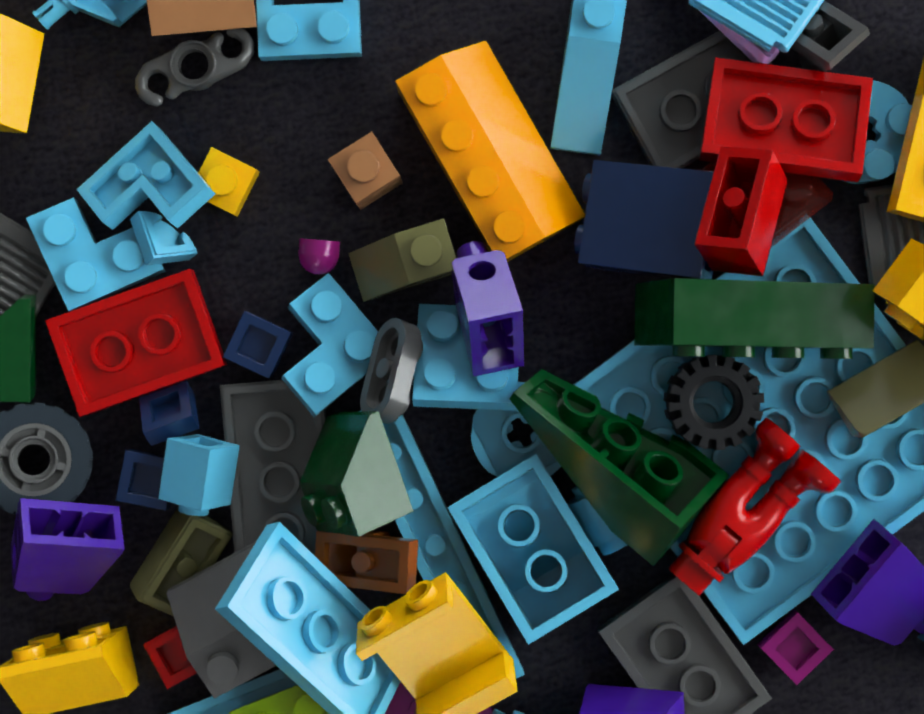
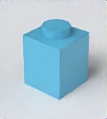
M200 434L167 438L158 499L177 504L180 513L192 516L209 515L210 509L231 505L240 445Z

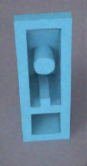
M627 0L571 1L550 149L596 156L601 155Z

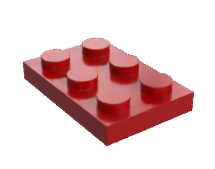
M715 57L699 161L716 163L721 146L766 149L774 151L785 173L858 183L863 174L873 78Z
M193 269L181 271L45 320L79 417L93 414L228 365L223 357V350Z

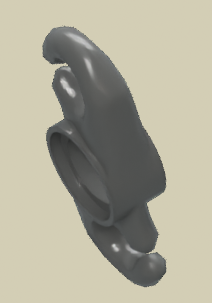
M244 28L227 29V35L237 39L242 45L241 53L236 58H228L223 55L221 45L224 36L220 32H215L207 40H188L182 42L174 49L142 65L135 78V90L139 98L148 105L156 107L162 105L163 97L151 92L148 87V80L153 74L160 73L165 75L168 79L165 95L168 99H175L184 91L205 90L214 83L244 69L254 55V41L250 33ZM193 52L202 53L208 59V70L199 79H188L183 76L181 71L183 59Z

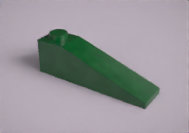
M542 369L514 391L510 397L511 402L609 529L653 566L682 535L709 499L729 477L727 472L689 442L673 434L669 440H666L642 428L644 420L631 413H628L624 419L601 408L597 396Z

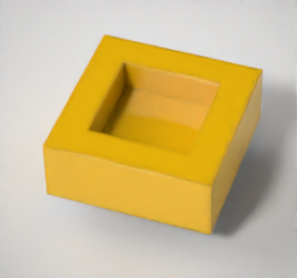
M213 147L210 148L199 171L200 176L216 193L207 202L238 217L260 173L257 169Z

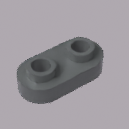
M398 318L389 319L382 325L374 341L361 392L360 407L361 411H379L384 424L396 421L405 413L410 403L411 384L416 364L423 351L421 332L416 325Z

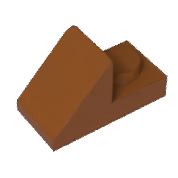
M316 531L315 556L346 587L406 595L416 584L417 539L390 537L388 531H370L359 537Z

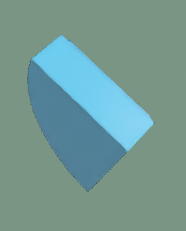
M137 211L130 218L145 265L189 261L197 254V250L189 236L184 231L180 234L171 225L162 221L163 217L161 215L148 211Z

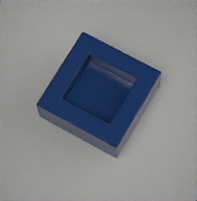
M244 311L223 357L268 379H272L293 332L255 314Z
M187 380L139 397L142 430L151 446L164 442L167 438L178 437L199 429L195 395Z
M133 449L125 450L115 501L165 511L170 509V502L158 499L164 456Z

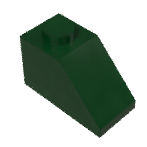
M25 294L0 316V402H31L36 395V294Z

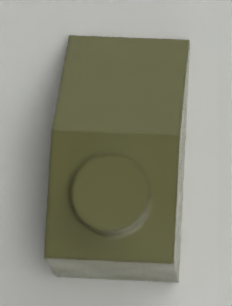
M444 218L392 234L348 253L363 302L452 275L451 262L456 259Z

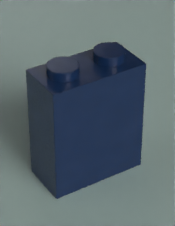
M594 160L592 173H588L585 176L582 188V199L587 206L584 224L578 226L574 240L575 253L579 255L578 263L594 269L672 279H712L713 271L694 243L714 172Z

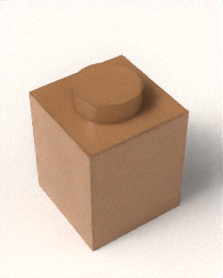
M372 131L328 159L360 210L403 184L400 174Z

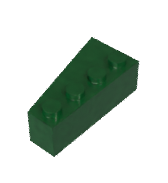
M680 278L635 284L634 346H672V356L705 357V347H722V357H755V347L772 348L771 358H804V348H820L821 359H853V349L874 348L875 293L873 289L875 284Z

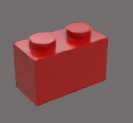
M720 147L694 243L712 271L754 276L764 275L788 181L773 150Z

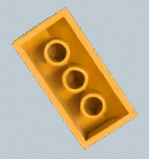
M487 41L439 55L395 81L399 95L489 252L500 250L505 253L507 262L585 218L583 209Z

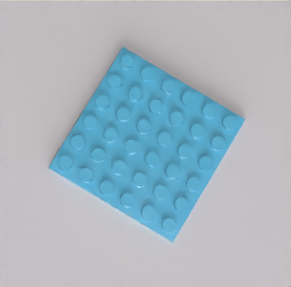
M807 212L800 215L773 236L763 276L724 272L714 279L860 284ZM875 303L874 348L853 349V359H821L820 348H804V358H771L772 348L755 347V357H732L735 358V361L744 363L750 368V374L757 376L761 384L757 386L759 393H764V403H760L759 410L763 412L761 421L756 420L753 427L756 429L765 418H768L801 446L789 460L781 463L771 473L772 477L760 487L748 502L746 510L751 509L769 490L768 488L776 479H780L791 460L801 449L817 459L841 481L837 488L829 494L807 490L798 495L799 503L788 511L768 541L744 564L729 574L722 572L724 579L721 583L714 579L704 590L703 593L743 645L811 596L814 589L873 519L878 521L890 533L894 534L924 512V403L869 435L859 438L853 437L826 392L906 346ZM633 340L573 385L597 396L601 408L624 419L628 413H631L644 420L642 428L666 440H669L672 434L684 440L683 437L676 434L671 428L673 425L666 418L664 410H667L663 398L664 392L668 391L669 384L667 382L671 375L674 376L677 373V368L680 365L698 356H672V346H634ZM705 347V356H722V347ZM710 381L698 388L694 395L693 404L697 415L706 422H718L730 413L733 399L731 392L724 384ZM755 430L751 436L746 435L741 439L743 443L735 447H725V450L704 449L693 446L729 474V477L726 479L727 481L741 467L740 464L748 455L753 458L758 441L755 436ZM695 519L670 547L677 558L683 552L678 545L682 541L687 540Z

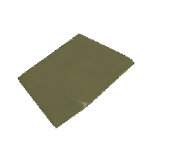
M919 340L911 342L826 391L853 437H865L924 403V346Z
M177 507L130 583V588L137 601L173 616L167 597V590L215 564L233 536V532L207 515H186L180 513Z

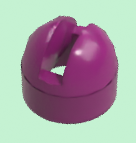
M299 238V260L306 271L320 275L330 272L336 266L340 252L339 241Z

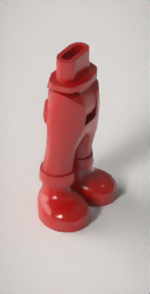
M765 418L756 428L755 436L758 445L753 458L748 455L740 464L741 467L721 485L702 508L691 527L687 540L682 541L678 545L683 552L668 568L699 596L714 579L721 583L724 579L722 572L729 574L744 564L768 541L788 511L799 503L798 495L807 490L829 494L841 483L840 479L828 468L801 449L791 460L780 479H776L768 488L769 490L751 509L746 510L748 502L760 487L772 477L771 473L781 463L789 460L801 447L790 435L768 418Z

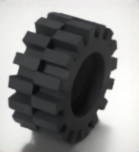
M720 355L698 356L680 365L677 368V373L669 378L667 382L669 384L668 391L664 392L663 398L667 410H664L666 418L670 420L673 425L671 428L676 434L683 437L685 441L704 449L725 450V447H735L743 443L742 438L746 435L751 436L756 429L753 426L756 420L761 421L763 412L759 410L760 403H764V393H759L757 386L761 384L757 376L750 374L748 366L735 361V358L722 357ZM710 381L724 384L731 392L733 399L730 413L718 422H706L697 415L693 404L694 395L698 388Z

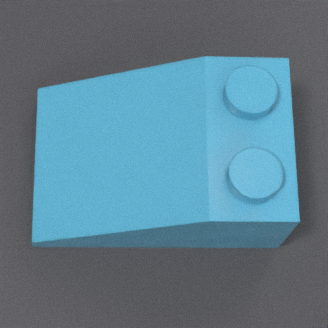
M537 454L447 507L528 645L619 590Z

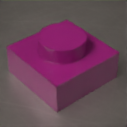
M794 609L757 644L796 685L834 650Z

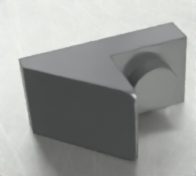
M824 1L791 49L797 52L802 69L825 72L831 70L866 39L870 32L868 27Z

